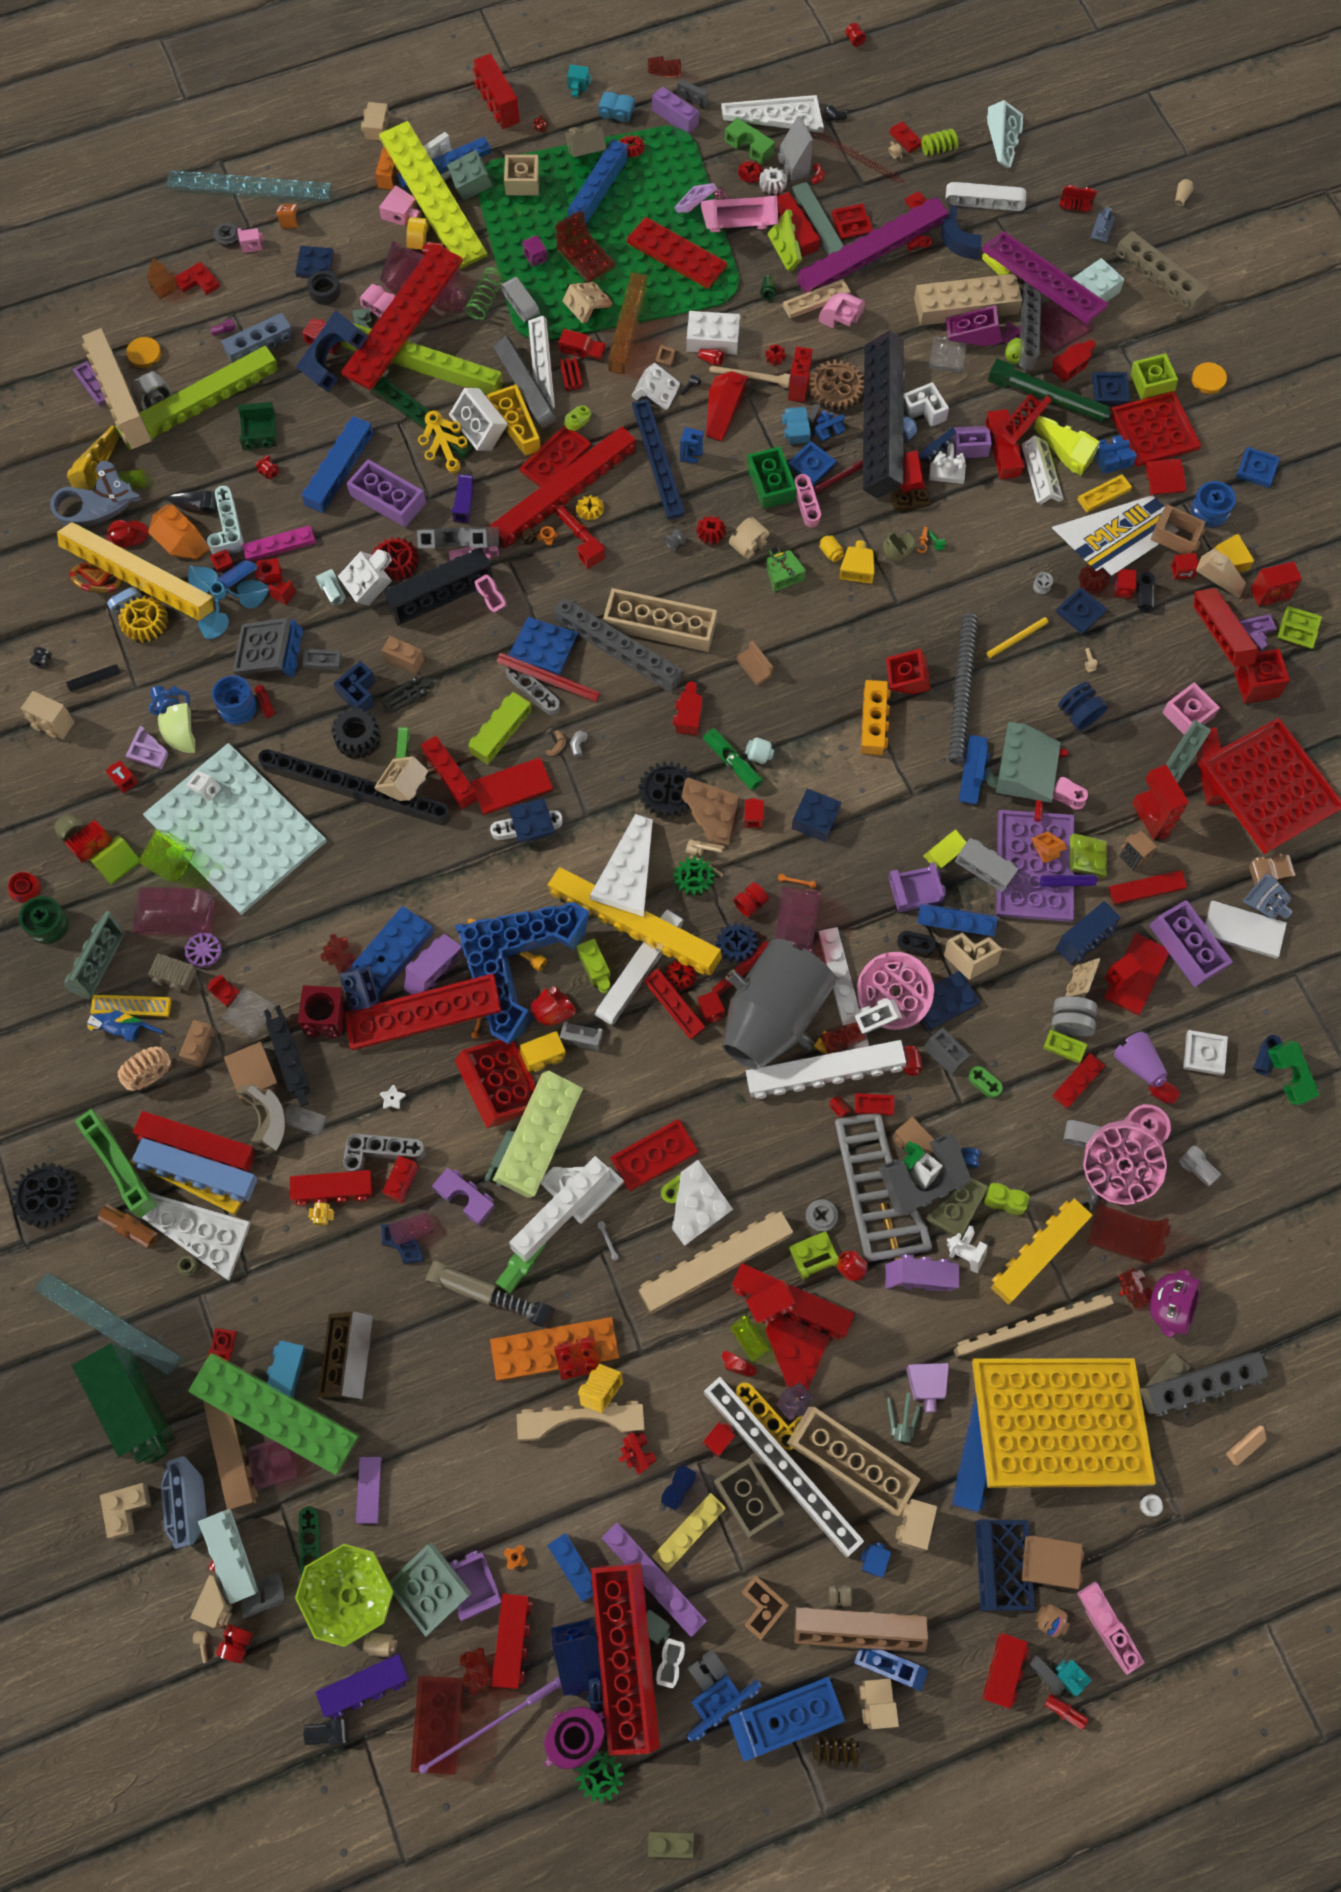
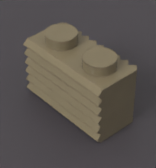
M158 953L148 975L153 983L163 986L165 983L170 985L171 989L180 992L181 989L188 991L196 969L192 964Z

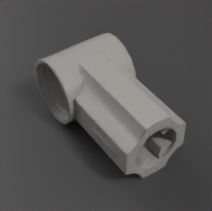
M1192 1146L1179 1158L1181 1166L1187 1171L1193 1172L1207 1187L1221 1175L1206 1160L1204 1152L1196 1146Z

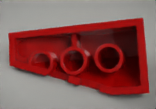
M734 371L715 376L709 389L706 437L720 442L723 441L747 390L748 376Z

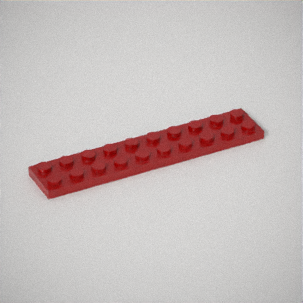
M433 243L369 332L368 338L361 348L356 350L341 371L342 376L371 391L460 267L463 258Z

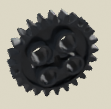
M663 761V766L656 763V769L650 766V773L645 771L644 777L640 778L642 784L638 785L640 790L638 793L639 797H641L640 802L645 803L644 808H650V814L656 811V817L663 814L664 819H666L667 815L674 819V814L681 817V811L687 814V807H690L688 803L684 802L682 792L687 778L696 780V777H692L693 772H687V766L681 769L680 763L673 766V761L670 762V765ZM672 776L669 803L665 804L668 777ZM657 779H663V780H665V781H664V782H657L656 780H657ZM676 781H682L683 783H682V784H676L675 782H676ZM657 795L662 796L661 799H655L654 797ZM678 797V798H680L681 800H680V801H674V800H672V799Z
M43 1162L41 1168L35 1164L33 1171L27 1168L28 1174L26 1176L20 1174L21 1181L15 1180L18 1188L11 1189L16 1193V1195L10 1197L13 1201H16L11 1205L17 1209L14 1213L18 1216L21 1215L19 1218L21 1221H26V1224L29 1226L33 1224L36 1228H39L40 1224L47 1228L48 1222L55 1226V1220L63 1222V1215L70 1216L67 1210L75 1209L71 1203L78 1202L73 1197L79 1194L77 1190L73 1189L78 1186L76 1182H72L75 1179L74 1176L69 1175L70 1172L67 1169L63 1170L61 1165L56 1167L54 1163H50L48 1167ZM58 1180V1185L55 1188H51L52 1183ZM38 1182V1187L35 1190H31L32 1185ZM58 1200V1205L51 1208L52 1202ZM38 1202L37 1208L31 1210L32 1204Z

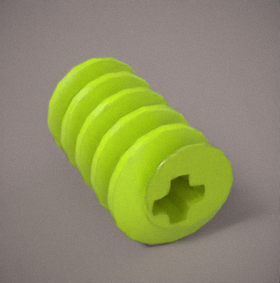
M951 128L947 131L931 133L929 136L924 135L922 138V149L925 156L928 155V152L933 156L934 150L936 154H939L940 148L943 153L946 152V147L951 151L952 145L955 150L958 149V137Z

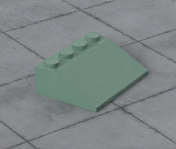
M1008 722L996 793L1052 803L1060 742L1026 724Z
M106 911L98 923L93 926L90 938L85 941L83 951L75 959L71 973L65 978L64 986L69 992L89 1000L125 935V931L110 912Z

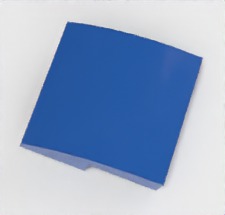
M243 560L214 580V582L219 581L225 588H229L254 571L257 566L250 561Z

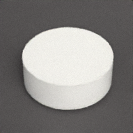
M1149 1494L1141 1499L1140 1508L1146 1516L1154 1517L1162 1512L1163 1503L1158 1496Z

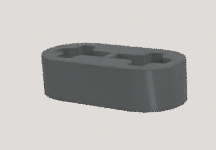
M1035 1655L1029 1661L1028 1665L1059 1696L1066 1688L1065 1684L1038 1656Z

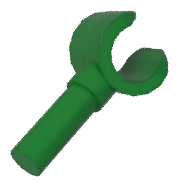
M928 530L927 533L933 539L935 550L945 549V539H938L931 530Z

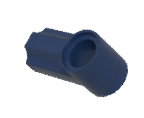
M1269 1035L1260 1044L1259 1053L1253 1066V1070L1260 1075L1269 1076L1272 1071L1273 1063L1267 1051L1271 1048H1269L1267 1043H1271L1274 1047L1281 1044L1282 1040L1277 1035Z

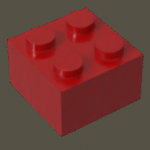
M1292 561L1261 569L1250 589L1258 606H1269L1278 601L1290 600L1302 581V577L1295 562Z

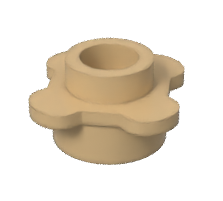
M893 141L890 142L892 145L888 148L890 155L894 159L898 157L902 159L901 153L903 150L901 146Z

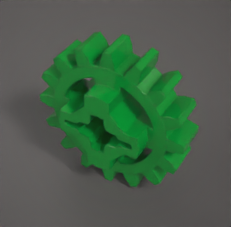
M693 856L692 860L686 857L685 863L679 861L680 867H675L676 873L674 874V879H676L675 886L680 885L679 891L685 890L686 896L692 893L693 897L696 896V893L703 896V890L709 892V886H713L712 880L715 879V874L712 873L713 867H709V861L703 863V857L696 860V856ZM683 872H684V875L686 876V877L684 878V880H682V877H681ZM704 873H706L707 875L706 881L704 880V877H702Z
M598 1750L596 1756L584 1764L583 1768L577 1767V1771L581 1773V1776L576 1777V1781H581L582 1783L578 1790L585 1789L584 1798L590 1794L592 1796L591 1802H594L596 1797H598L600 1803H603L604 1797L607 1796L609 1800H612L611 1793H619L616 1786H623V1782L619 1780V1777L624 1776V1772L618 1771L622 1764L614 1763L615 1755L610 1759L608 1758V1751L605 1752L604 1756H601ZM600 1760L598 1767L594 1769L588 1768L592 1762ZM608 1763L612 1766L615 1776L609 1774L607 1770ZM602 1770L603 1775L607 1779L601 1780L598 1783L596 1782L597 1778L593 1774ZM585 1777L590 1778L593 1784L592 1790L587 1786ZM606 1784L612 1785L606 1792L599 1793L602 1786Z

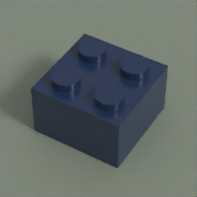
M807 788L793 818L791 829L826 842L838 817L842 802Z

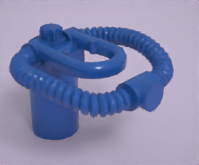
M155 686L150 690L153 701L150 703L148 710L151 714L158 716L160 713L165 714L167 708L173 706L169 703L179 704L178 699H168L167 695H184V703H187L188 706L190 705L191 698L188 691L180 690L176 686L165 690L163 686Z

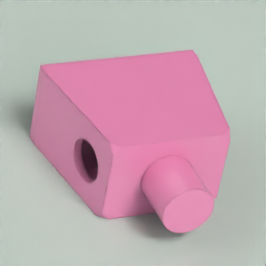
M396 185L379 206L381 219L403 226L408 224L410 217L421 218L422 212L417 210L416 199Z

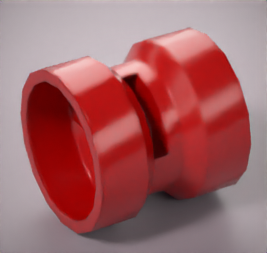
M852 23L846 28L845 35L850 39L854 47H859L865 42L866 35L858 23Z

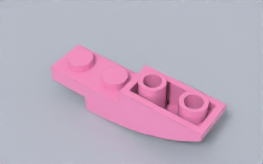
M1093 1582L1079 1591L1077 1595L1086 1609L1087 1616L1124 1673L1128 1675L1143 1665L1145 1662L1124 1625L1117 1619L1098 1583Z

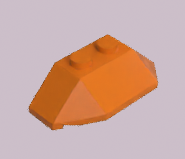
M166 504L153 514L148 533L170 556L199 560L211 551L196 527L174 505Z

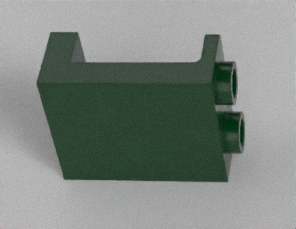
M273 402L238 405L241 425L239 441L242 449L253 450L277 447L276 412Z

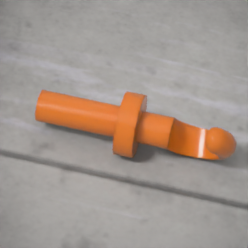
M928 527L923 528L922 536L919 537L920 545L925 547L923 551L918 548L917 551L919 553L927 551L925 542H928L926 537Z

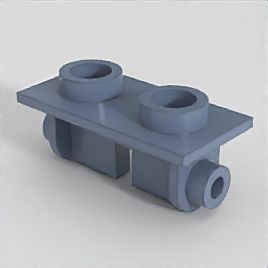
M1106 207L1102 213L1099 212L1091 235L1092 239L1107 242L1115 216H1112L1113 212L1110 207Z

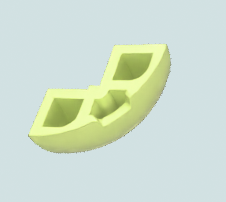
M182 703L168 707L165 714L160 713L158 715V726L163 739L176 750L195 753V738L191 732V710L188 704Z

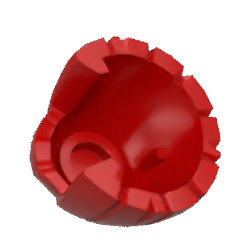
M553 986L550 990L545 988L538 999L535 998L531 1003V1011L534 1018L543 1025L559 1024L577 1012L572 1001L556 986Z

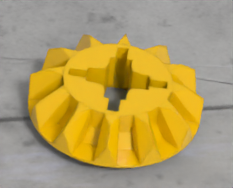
M591 494L588 497L583 496L581 500H578L576 512L584 520L598 519L604 512L603 501L598 496L593 497ZM589 503L592 504V508L590 509V512H589V509H588Z

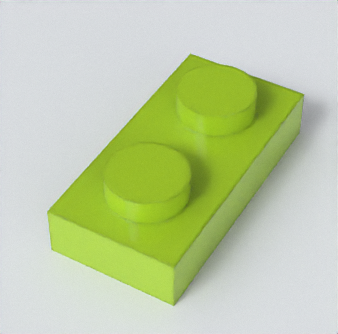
M1050 1029L1043 1049L1080 1064L1087 1044Z

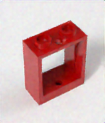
M796 346L789 382L788 400L805 403L811 374L813 349Z

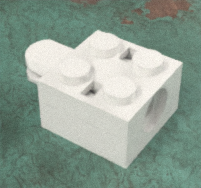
M379 549L373 555L360 551L339 574V579L357 603L369 606L389 585L391 579L384 569L391 562V556L388 552Z

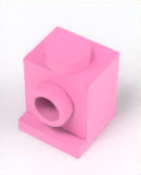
M238 228L239 242L243 253L262 250L264 237L263 233L258 231V228L242 231L241 228Z

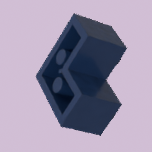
M360 660L333 684L336 693L351 708H356V710L362 708L365 712L374 706L372 696L367 691L376 683L374 674Z

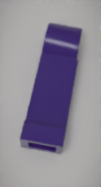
M459 474L455 503L452 508L454 522L470 523L473 475ZM458 515H466V517L461 518Z

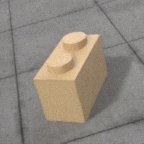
M368 102L367 109H364V121L361 122V132H364L365 139L381 141L379 134L386 131L389 120L387 104Z

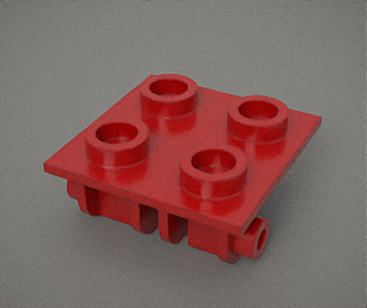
M1074 185L1064 186L1060 196L1059 207L1070 210L1073 201L1072 210H1074L1075 202H1078L1077 211H1079V207L1082 212L1092 211V203L1097 191L1089 187L1080 189Z
M594 1337L582 1338L580 1342L576 1339L575 1344H572V1340H570V1345H568V1342L557 1343L558 1346H554L561 1380L590 1374L600 1364Z

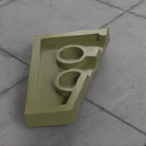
M970 1177L971 1181L965 1183L963 1188L954 1191L924 1220L952 1236L960 1233L962 1237L988 1186Z

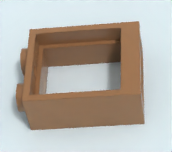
M1166 504L1159 516L1150 540L1181 554H1191L1192 551H1197L1201 543L1198 539L1201 540L1204 535L1205 529L1203 527L1206 521ZM1168 522L1192 533L1191 541L1165 530L1166 523Z

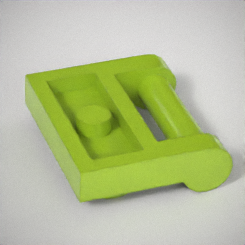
M826 1231L789 1246V1251L802 1280H806L810 1275L829 1267H837L838 1256ZM826 1254L830 1257V1259L805 1268L803 1265Z

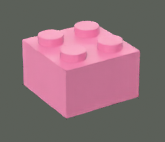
M1194 682L1170 700L1162 713L1185 735L1193 720L1206 725L1215 717L1220 707Z

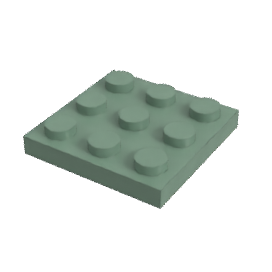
M432 1542L427 1544L389 1581L394 1591L393 1595L425 1637L435 1630L472 1594Z

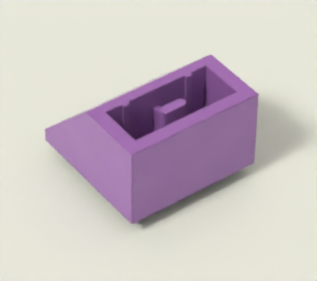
M986 426L953 427L957 432L952 437L954 439L952 441V444H954V459L960 453H963L964 458L989 456L992 444L990 430Z

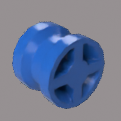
M962 1148L961 1153L966 1167L969 1169L979 1168L978 1158L981 1156V1151L975 1148Z

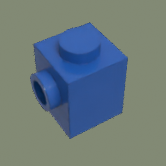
M875 1542L874 1545L870 1544L868 1548H863L860 1558L863 1561L861 1571L883 1578L891 1551L886 1550L887 1546Z

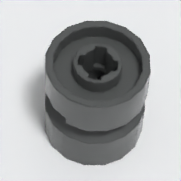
M710 1649L702 1656V1661L696 1660L687 1667L703 1692L713 1685L714 1679L720 1680L728 1673L713 1649ZM705 1668H708L710 1672L704 1675L703 1671Z

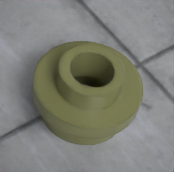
M190 1255L181 1257L177 1263L178 1272L184 1276L193 1275L198 1268L197 1260ZM187 1263H191L189 1269H185Z

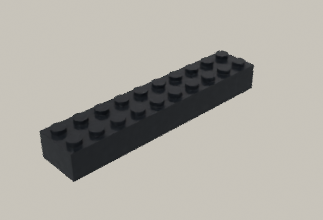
M891 330L864 345L863 490L875 498H879L903 485L904 339Z

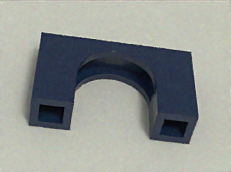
M335 310L296 367L329 393L338 380L326 366V358L330 349L340 341H347L359 350L368 338V335Z

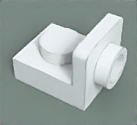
M199 771L186 784L190 790L202 794L208 801H211L221 789L211 776Z

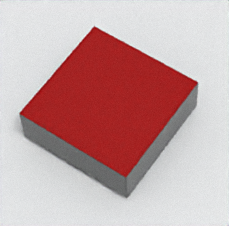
M817 404L813 405L808 415L809 427L811 429L814 428L820 413V405Z

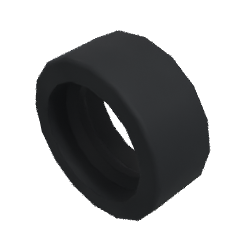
M326 270L313 273L308 279L309 295L316 303L330 304L339 298L341 293L339 280L332 272ZM327 282L334 285L327 292H317L314 290L321 283Z

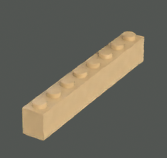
M775 1211L765 1216L766 1220L760 1223L755 1221L747 1226L748 1230L742 1233L740 1231L733 1233L730 1236V1240L724 1243L719 1241L712 1246L713 1249L705 1252L703 1250L697 1253L692 1261L688 1262L685 1260L676 1266L677 1269L672 1272L667 1270L661 1273L659 1279L654 1282L649 1280L643 1283L641 1289H639V1294L650 1314L659 1311L740 1266L741 1263L749 1261L792 1237L793 1231L781 1211L777 1214Z

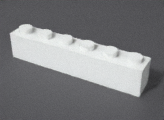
M595 1156L509 1242L511 1249L526 1263L611 1177L610 1169Z

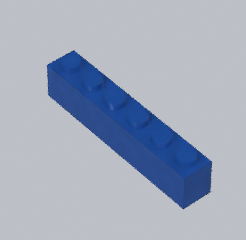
M612 139L569 206V224L584 229L627 161V144Z
M352 416L351 420L345 424L342 434L338 435L335 445L329 449L326 459L320 463L319 470L312 476L310 484L302 492L305 506L324 513L373 436L371 423Z
M975 1392L951 1506L977 1513L979 1509L984 1507L985 1496L982 1495L984 1487L987 1488L988 1485Z

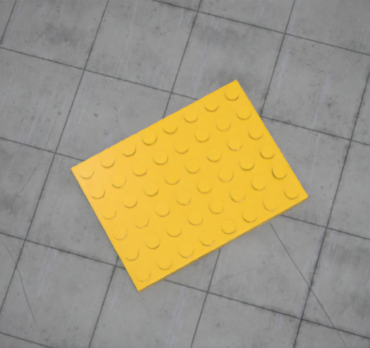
M1135 1358L973 1359L972 1366L988 1488L1153 1486L1156 1484Z

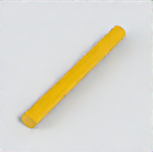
M1044 617L988 651L987 656L992 658L1048 624V619Z

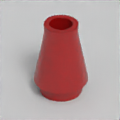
M701 348L698 352V358L714 366H721L724 361V352H721L720 349Z

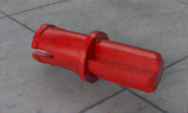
M1050 1693L1044 1706L1061 1716L1062 1720L1066 1719L1083 1730L1088 1723V1718L1073 1709L1070 1703L1066 1704Z

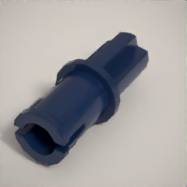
M598 1677L589 1680V1694L587 1696L590 1709L594 1710L597 1714L603 1711L604 1702L602 1684Z

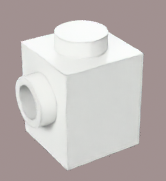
M926 1153L914 1165L910 1173L911 1181L922 1190H925L936 1179L942 1165Z

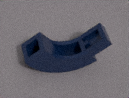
M950 206V211L947 217L943 218L941 226V237L944 244L953 253L961 257L979 260L982 235L969 234L962 231L956 222L957 206Z

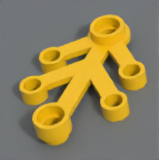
M430 411L425 416L427 426L423 435L419 436L418 442L423 447L428 446L429 437L434 429L436 436L430 449L425 452V458L428 462H433L436 459L435 454L439 445H441L447 459V470L452 474H456L460 471L461 465L453 457L447 441L463 449L468 445L467 439L464 436L456 437L445 433L440 427H446L451 429L453 433H459L461 425L458 421H447L442 419L438 411ZM432 417H436L434 421L430 420ZM454 425L459 426L457 429H453ZM422 439H427L425 443L421 442ZM461 440H464V444H459ZM429 454H433L432 458H428L427 456ZM455 462V466L451 467L450 463Z

